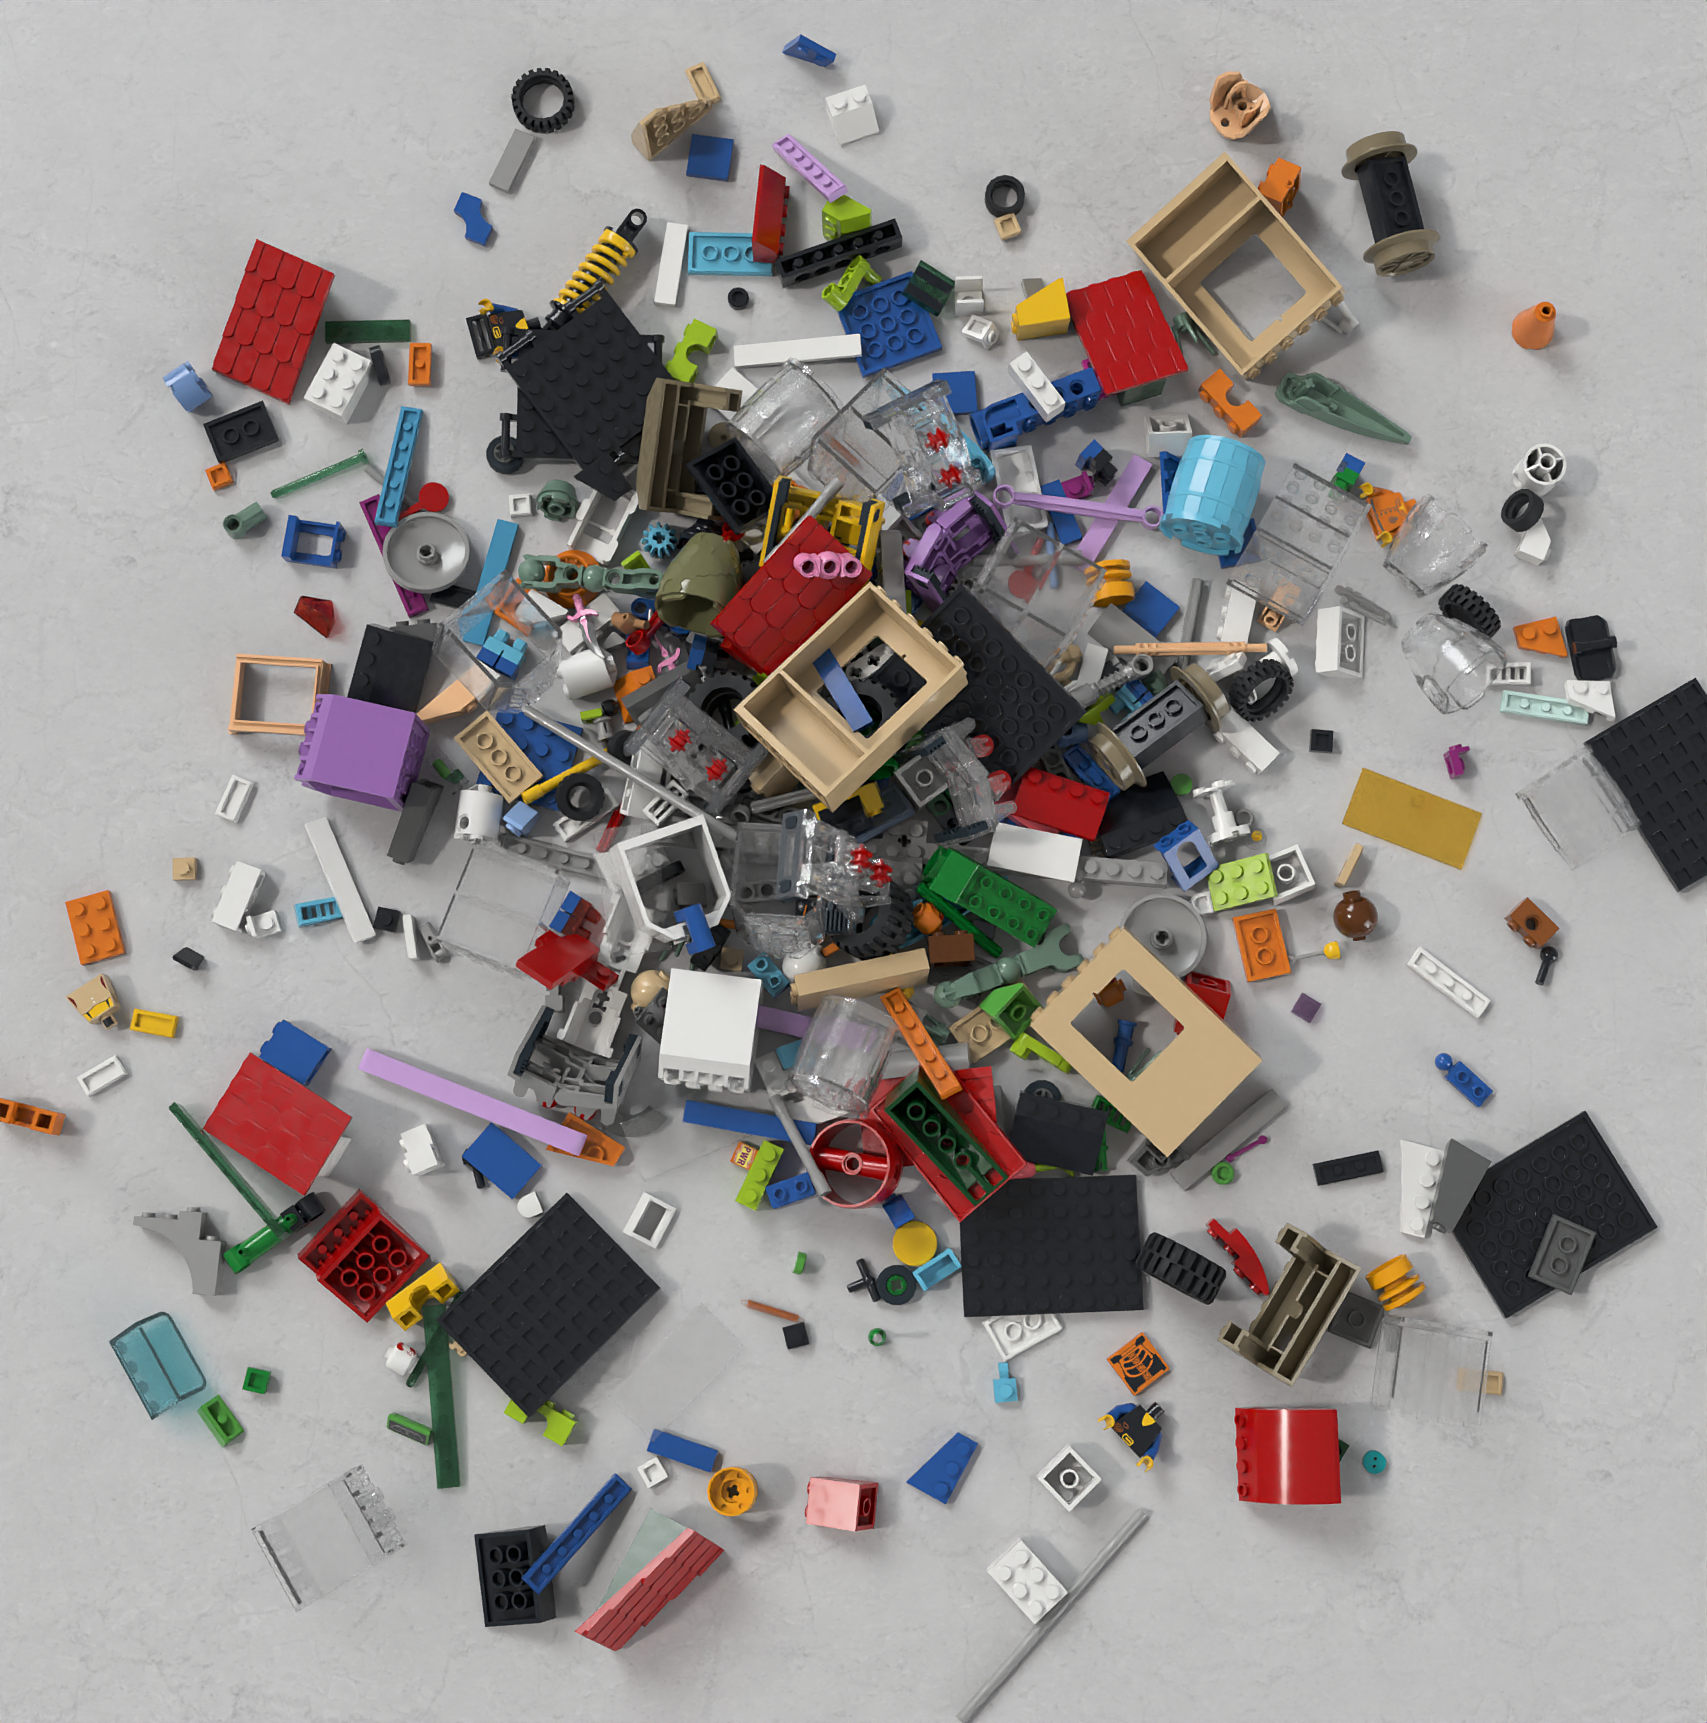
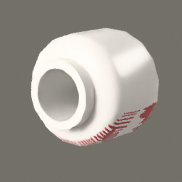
M403 1342L397 1343L395 1347L390 1345L384 1356L387 1359L386 1367L400 1376H404L407 1373L411 1374L419 1360L417 1351Z

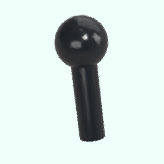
M1551 946L1544 947L1540 952L1542 963L1535 983L1540 986L1544 985L1551 963H1554L1558 958L1557 950Z

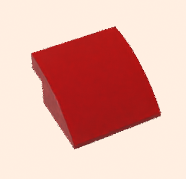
M360 1188L297 1254L298 1259L316 1274L319 1283L367 1323L429 1257V1254L415 1239Z

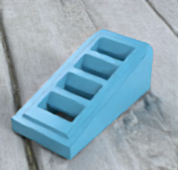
M335 897L294 905L298 927L343 918ZM332 902L335 914L331 915L330 908L328 904ZM324 904L326 916L322 917L320 905ZM315 906L317 918H313L311 907ZM305 908L308 917L307 920H304L302 913V909Z

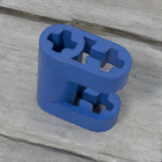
M700 903L673 912L677 923L685 921L693 941L685 944L689 955L716 946Z

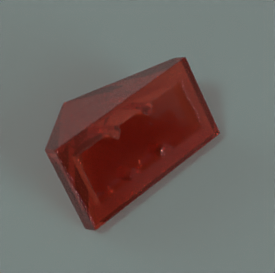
M302 595L293 612L325 638L329 637L336 622L332 600Z

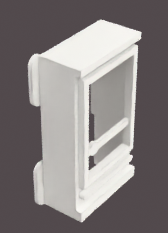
M593 490L590 498L582 501L576 514L578 522L567 543L569 550L584 551L593 556L598 563L608 567L639 504L637 492L633 490L619 498L629 504L616 531L590 521L602 496V493ZM590 524L610 533L613 538L609 545L584 534L587 525Z

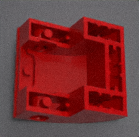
M1313 1407L1235 1408L1237 1492L1239 1494V1501L1294 1505L1341 1504L1337 1409Z

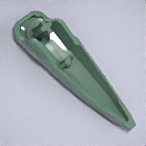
M1313 372L1302 376L1288 373L1280 380L1275 391L1276 398L1282 404L1327 424L1380 440L1409 444L1412 437L1401 427L1319 373Z

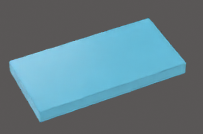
M689 232L688 275L772 276L773 263L753 262V233Z

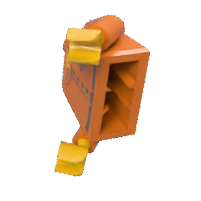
M1368 482L1358 486V489L1360 488L1364 492L1359 495L1360 498L1368 497L1362 505L1376 541H1383L1382 548L1398 541L1406 532L1407 524L1411 520L1409 513L1418 511L1416 500L1411 499L1404 502L1400 492L1394 493L1392 490L1373 487Z

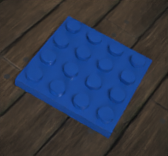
M912 271L855 291L848 304L841 311H836L845 335L860 334L862 357L854 358L862 378L942 350L941 342L925 303L905 291L909 282L918 287Z
M499 706L495 720L544 776L535 785L541 784L573 767L578 747L524 715V712ZM556 721L582 737L583 728ZM480 770L476 784L491 786L494 794L501 795ZM557 788L530 804L559 812L560 810L555 801ZM521 796L517 799V801L524 802Z

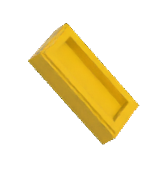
M134 1008L130 1030L175 1038L179 1017Z

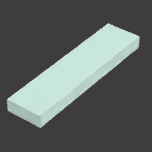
M1509 690L1502 691L1501 713L1583 726L1588 725L1589 712L1581 707L1568 704L1566 699Z

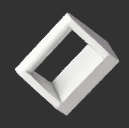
M644 1192L623 1232L656 1249L676 1208ZM653 1201L666 1208V1211L652 1238L648 1240L635 1233L650 1202Z

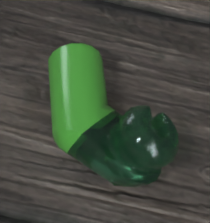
M436 759L432 763L438 774L453 784L459 783V780L464 778L459 769L451 772L441 759Z

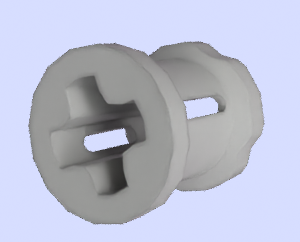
M611 716L593 720L599 736L597 738L598 743L609 742L614 735L611 726Z

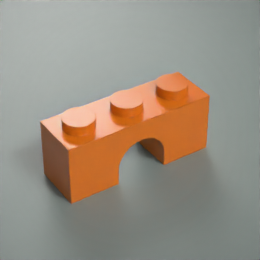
M1218 369L1201 383L1198 390L1199 396L1205 403H1209L1213 407V412L1219 419H1223L1227 423L1230 432L1234 435L1237 434L1241 438L1260 422L1262 414L1249 400L1240 406H1233L1228 403L1226 395L1232 390L1234 383L1221 369Z
M0 1098V1122L60 1136L66 1114Z

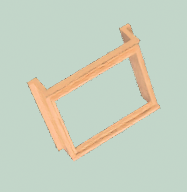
M236 653L230 724L227 729L229 734L238 735L239 732L306 736L304 733L305 724L240 720L246 664L316 668L312 704L313 713L316 702H322L316 699V695L329 694L332 664L326 663L323 659Z

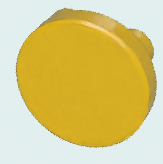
M910 1221L904 1223L896 1230L892 1242L893 1250L897 1258L904 1264L920 1266L930 1261L937 1249V1238L934 1231L927 1224L920 1221Z

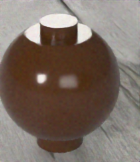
M1360 890L1342 893L1343 900L1334 909L1333 921L1335 927L1342 935L1352 938L1353 941L1364 940L1366 935L1372 933L1377 925V909L1368 898L1361 896Z

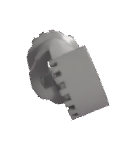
M742 804L727 805L725 808L720 809L718 813L714 811L711 816L724 824L728 823L729 825L743 827L746 826L751 817V810ZM735 813H743L746 816V819H738L735 816Z

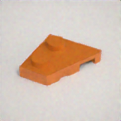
M1556 616L1512 628L1518 649L1533 650L1545 655L1552 654L1559 656V658H1566L1568 656Z

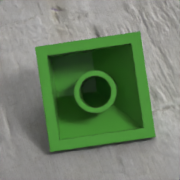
M1022 983L994 989L979 1005L984 1013L1014 1041L1030 1025L1032 1020L1030 1018L1031 1014L1039 1006L1044 1008Z

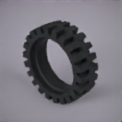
M537 68V72H534L533 69L529 70V75L525 73L521 75L522 80L518 79L516 86H513L511 99L516 117L522 125L524 124L525 128L528 130L531 128L532 132L535 133L540 130L541 134H546V130L552 133L554 128L560 130L562 128L561 125H566L568 118L571 119L572 111L574 112L575 108L574 94L570 83L565 79V76L559 75L556 70L551 72L550 68H545V71ZM538 84H553L563 93L564 99L561 109L553 116L546 118H537L529 115L523 106L526 92Z
M1461 584L1452 585L1438 600L1439 609L1443 611V616L1447 617L1446 620L1452 623V626L1455 629L1457 628L1459 633L1465 634V637L1471 638L1473 642L1485 644L1501 628V621L1499 616L1495 614L1494 608H1490V604L1485 602L1481 595L1478 596L1477 592L1471 591L1467 586L1464 587Z
M1263 659L1262 662L1257 661L1255 666L1251 664L1248 666L1249 670L1247 672L1243 670L1241 672L1242 676H1237L1235 679L1237 683H1232L1231 685L1232 690L1229 691L1230 697H1228L1230 704L1246 721L1256 722V720H1263L1264 716L1266 718L1270 717L1271 712L1275 714L1278 711V707L1282 708L1285 705L1283 701H1288V694H1292L1293 690L1291 688L1294 687L1293 677L1280 662L1274 659ZM1276 677L1273 686L1267 694L1251 705L1246 703L1254 688L1263 681Z

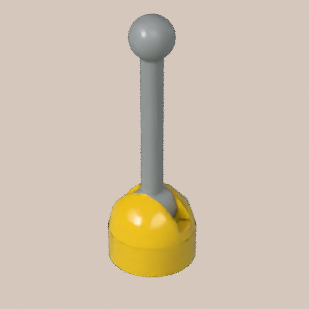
M1337 941L1327 943L1322 951L1298 956L1288 955L1287 957L1290 964L1295 960L1324 955L1328 959L1340 958V951Z

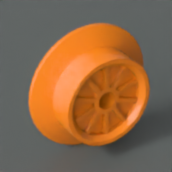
M568 550L556 555L562 562L577 565L579 568L581 565L585 568L591 565L600 566L593 556L584 551ZM547 565L543 582H553L554 578H556L554 576L557 571L556 566ZM578 573L571 574L570 577L573 576V578H569V580H575L578 577ZM581 587L577 589H562L559 593L546 592L553 602L568 609L576 608L573 601L574 594L581 596L583 606L593 601L599 593L591 592Z

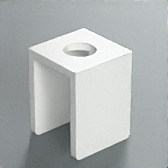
M983 276L955 277V317L983 316ZM966 297H971V298H973V300H963V299L966 298Z

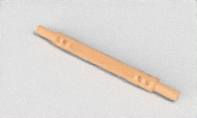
M1245 641L1136 643L1135 645L1114 646V654H1135L1136 656L1139 654H1146L1148 656L1230 655L1242 651L1244 654L1245 652H1267V643L1245 644Z

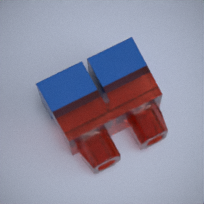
M570 890L560 907L563 911L558 910L549 927L565 936L577 934L589 939L592 933L583 928L584 924L588 920L597 925L602 915L594 909L591 903Z

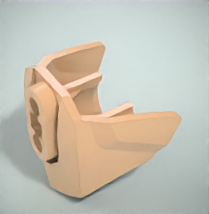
M1228 71L1216 78L1209 100L1211 106L1210 122L1224 138L1236 140L1244 137L1253 131L1271 111L1269 100L1260 88L1248 83L1247 80L1244 81L1239 71ZM1229 122L1227 127L1221 125L1222 123Z

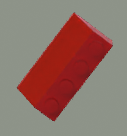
M761 164L752 234L753 262L775 263V260L779 259V256H783L784 243H781V237H785L786 224H783V218H787L788 205H785V199H789L790 186H786V177Z
M1030 767L1021 776L1010 814L1094 842L1110 793Z

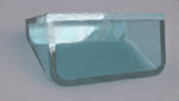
M158 1312L135 1322L109 1341L151 1420L162 1416L197 1395L206 1387V1379L172 1317L166 1312Z

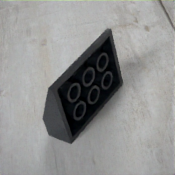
M736 437L685 465L735 535L767 524L773 487Z
M375 623L367 624L347 697L416 713L435 642Z
M1164 771L1145 777L1147 782L1145 787H1140L1134 783L1125 791L1120 789V793L1107 802L1105 813L1096 835L1105 858L1114 859L1157 843L1162 837L1174 831L1180 824L1188 821L1184 809Z
M1020 1090L1009 1140L1026 1161L1093 1176L1109 1112L1105 1109Z
M545 1525L474 1534L485 1627L535 1624L556 1618L552 1581L538 1595L521 1579L548 1548Z

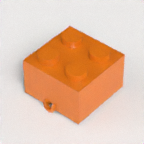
M1278 157L1275 164L1272 163L1269 166L1265 182L1261 181L1257 189L1283 218L1287 210L1292 208V201L1300 189L1301 167Z

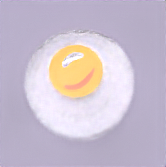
M1251 828V833L1244 837V843L1251 850H1259L1266 844L1267 836L1262 829Z

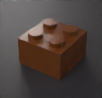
M968 930L955 931L954 935H946V932H934L932 936L928 937L930 968L969 966L974 964L973 934H968Z

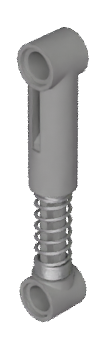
M1139 654L1134 657L1133 661L1120 668L1119 672L1114 671V674H1109V677L1104 676L1103 680L1099 679L1097 683H1086L1069 693L1086 708L1096 703V699H1099L1100 695L1105 696L1104 693H1110V690H1115L1116 687H1121L1120 685L1122 684L1126 685L1125 682L1127 681L1132 682L1149 677L1153 669V660L1146 654ZM1144 663L1147 666V670H1138L1136 664Z

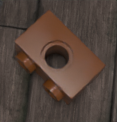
M1528 897L1523 899L1504 918L1508 922L1507 926L1512 931L1519 932L1524 937L1523 941L1525 944L1535 949L1542 947L1560 929ZM1527 919L1534 922V930L1527 928Z

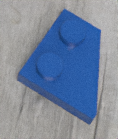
M802 34L787 43L782 52L785 55L814 63L821 67H827L833 63L837 55Z

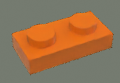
M410 343L408 385L431 387L432 344Z

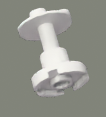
M1277 638L1266 642L1268 655L1258 661L1262 662L1263 659L1277 660L1287 669L1292 677L1298 673L1297 664L1294 658L1289 659L1286 654L1289 652L1286 646ZM1238 670L1230 674V676L1234 679V681H1232L1231 684L1237 683L1235 679L1237 678V676H1242L1241 670ZM1255 690L1248 697L1247 703L1250 705L1257 700Z
M1220 780L1212 783L1210 788L1205 789V787L1193 790L1194 799L1210 797L1215 816L1211 817L1216 833L1206 837L1208 846L1219 845L1218 841L1226 843L1235 841L1251 833L1248 824L1237 826L1233 812H1228L1222 792L1236 786L1233 780Z

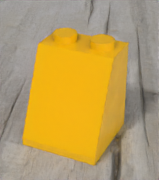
M1058 278L1016 305L1010 324L1012 334H1016L1017 341L1067 333L1070 314L1063 278Z

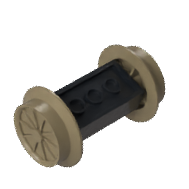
M1398 131L1376 133L1353 143L1346 150L1348 162L1341 170L1344 178L1359 180L1375 242L1374 245L1364 252L1363 259L1366 263L1374 264L1376 274L1383 277L1406 274L1426 266L1434 260L1435 252L1433 246L1440 239L1437 231L1424 229L1408 164L1417 156V147L1406 143L1404 134Z
M1192 663L1184 670L1173 666L1170 669L1173 680L1172 684L1110 729L1101 722L1096 724L1097 735L1087 741L1088 748L1101 769L1121 790L1125 791L1134 783L1140 787H1145L1147 782L1142 769L1202 724L1207 725L1214 731L1221 730L1220 719L1230 712L1229 704L1215 681L1199 665Z

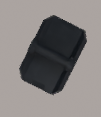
M1599 615L1568 620L1565 625V633L1574 675L1577 680L1597 681L1612 678L1617 669L1613 648H1617V639L1615 635L1610 636L1607 621Z

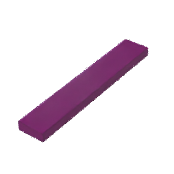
M377 494L359 503L383 557L384 540L391 529L387 526L375 525L374 521L380 495ZM393 580L409 618L429 610L422 593L409 591Z

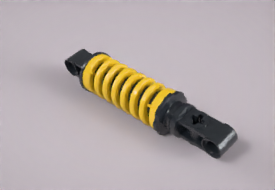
M638 208L631 210L617 230L610 226L604 228L603 234L598 238V244L592 246V253L586 254L585 262H581L578 265L579 271H574L572 273V280L566 281V289H561L558 293L559 298L549 302L553 310L545 317L547 323L541 330H558L571 321L573 318L565 309L564 304L568 301H573L593 286L596 280L599 279L606 290L605 283L608 285L614 284V279L609 273L614 276L621 274L615 264L620 267H626V257L633 258L638 253V248L633 243V240L647 222V215L643 210ZM631 217H639L641 224L635 225L631 221ZM598 293L576 308L577 312L580 314L592 305V301L596 302L601 299Z

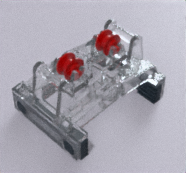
M679 675L624 742V749L633 756L641 749L676 779L683 782L684 785L707 801L703 806L704 811L716 818L768 755L769 751L758 741L750 748L688 699L685 693L690 689V683ZM669 713V715H668V716L666 717V719L662 722V724L658 727V729H657L655 732H653V731L657 728V726L661 723V721L665 718V716ZM702 743L705 747L694 759L691 755ZM736 764L738 769L723 787L719 785Z

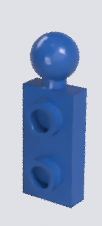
M1440 1053L1436 1056V1067L1439 1070L1448 1071L1444 1078L1475 1107H1480L1493 1092L1490 1087L1461 1061L1453 1065L1452 1057L1449 1054Z

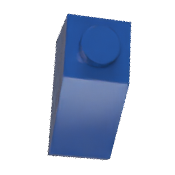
M893 1193L885 1200V1204L882 1205L895 1229L915 1218L902 1194L897 1196L896 1193Z

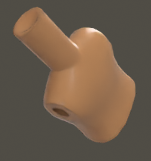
M616 611L611 617L612 625L627 635H631L637 630H647L650 626L648 621L637 619L628 612L620 613Z

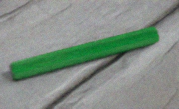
M922 882L919 884L916 892L932 903L961 930H968V934H973L974 941L995 958L1000 956L1003 949L998 944L988 938L943 897L930 890L926 883Z

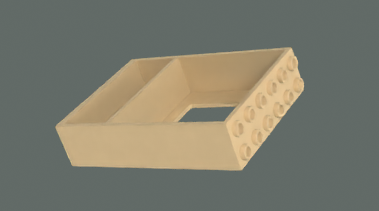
M1226 152L1222 153L1126 241L1246 381L1249 378L1252 380L1258 376L1262 366L1265 364L1270 365L1278 357L1276 355L1282 349L1285 351L1294 343V338L1299 334L1303 336L1311 328L1309 325L1315 320L1320 321L1328 313L1326 310L1332 305L1335 307L1344 300L1343 295L1346 294L1341 284ZM1256 234L1303 287L1306 294L1280 316L1283 319L1281 322L1277 319L1253 341H1250L1201 285V281L1252 235Z
M871 582L861 589L734 709L742 726L832 813L968 684L967 672L963 668L964 663L956 655L952 657L948 653V648L941 641L937 643L927 628H920L917 625V620L910 613L906 615L896 600L893 599L891 601L886 597L887 593L879 585L875 587ZM879 637L899 657L903 658L906 656L904 661L925 679L927 683L870 738H865L858 731L853 732L847 720L818 694V691L825 686V683L813 662L830 648L843 669L874 638Z
M1125 925L1121 928L1117 926L1108 935L1110 940L1106 944L1101 942L1093 950L1092 954L1094 956L1090 960L1086 958L1077 967L1079 972L1075 976L1070 974L1062 982L1061 986L1063 988L1059 992L1055 990L1046 999L1047 1005L1044 1008L1039 1006L1031 1014L1030 1026L1168 1157L1263 1060L1255 1049ZM1121 970L1128 972L1184 1026V1030L1134 1081H1130L1071 1024V1021L1095 998L1092 993L1095 992L1098 995Z

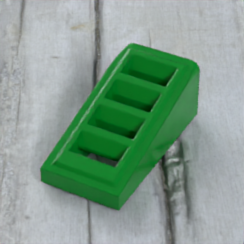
M1095 1095L1091 1107L1099 1108L1100 1103L1104 1104L1103 1109L1105 1110L1109 1106L1112 1107L1106 1124L1128 1134L1132 1123L1127 1119L1124 1127L1121 1126L1120 1123L1124 1116L1121 1112L1116 1123L1113 1122L1112 1119L1117 1109L1106 1098Z

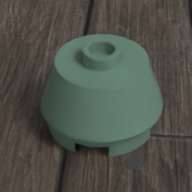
M563 480L548 481L536 498L537 510L540 509L544 512V517L552 521L561 522L562 518L567 517L572 519L579 508L574 486Z

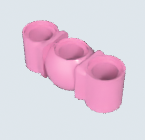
M831 551L821 552L818 555L816 553H800L794 558L793 562L795 569L807 578L815 576L823 579H832L837 575L839 577L847 576L853 578L858 576L862 570L861 562L850 553L840 554ZM810 561V566L803 570V563ZM832 561L830 568L824 570L825 563ZM849 561H853L852 567L846 570V564Z

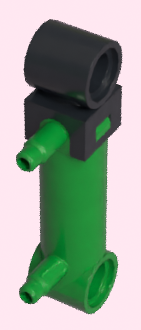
M311 1192L300 1199L295 1205L280 1213L279 1217L242 1243L229 1249L222 1256L233 1272L238 1274L294 1232L300 1231L310 1222L317 1219L326 1212V1209L316 1194Z

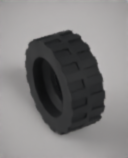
M578 772L564 777L559 782L555 792V801L563 815L575 821H586L600 813L599 811L603 808V802L605 801L604 788H602V784L595 777ZM577 786L586 787L591 794L590 802L582 808L573 806L569 799L571 790Z
M719 923L710 928L716 946L695 953L690 959V963L704 972L714 961L731 933L730 930Z

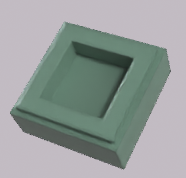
M1161 670L1151 672L1149 677L1141 680L1147 689V693L1150 692L1153 696L1168 687Z

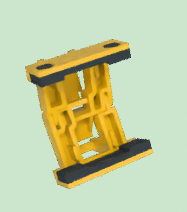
M781 475L777 477L774 482L759 566H763V560L793 528L795 510L800 511L799 521L822 492L791 486L792 478ZM836 495L817 515L815 520L827 531L829 522H832L830 534L840 543L857 546V550L847 546L844 547L871 572L873 561L876 557L879 531L886 520L882 517L885 502L872 499L865 503H860ZM785 508H787L784 525H782ZM869 580L864 584V586L861 589H863L869 583Z

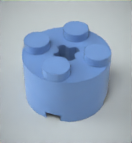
M189 361L162 377L166 385L171 387L170 389L175 398L188 413L213 396L203 379L198 377Z

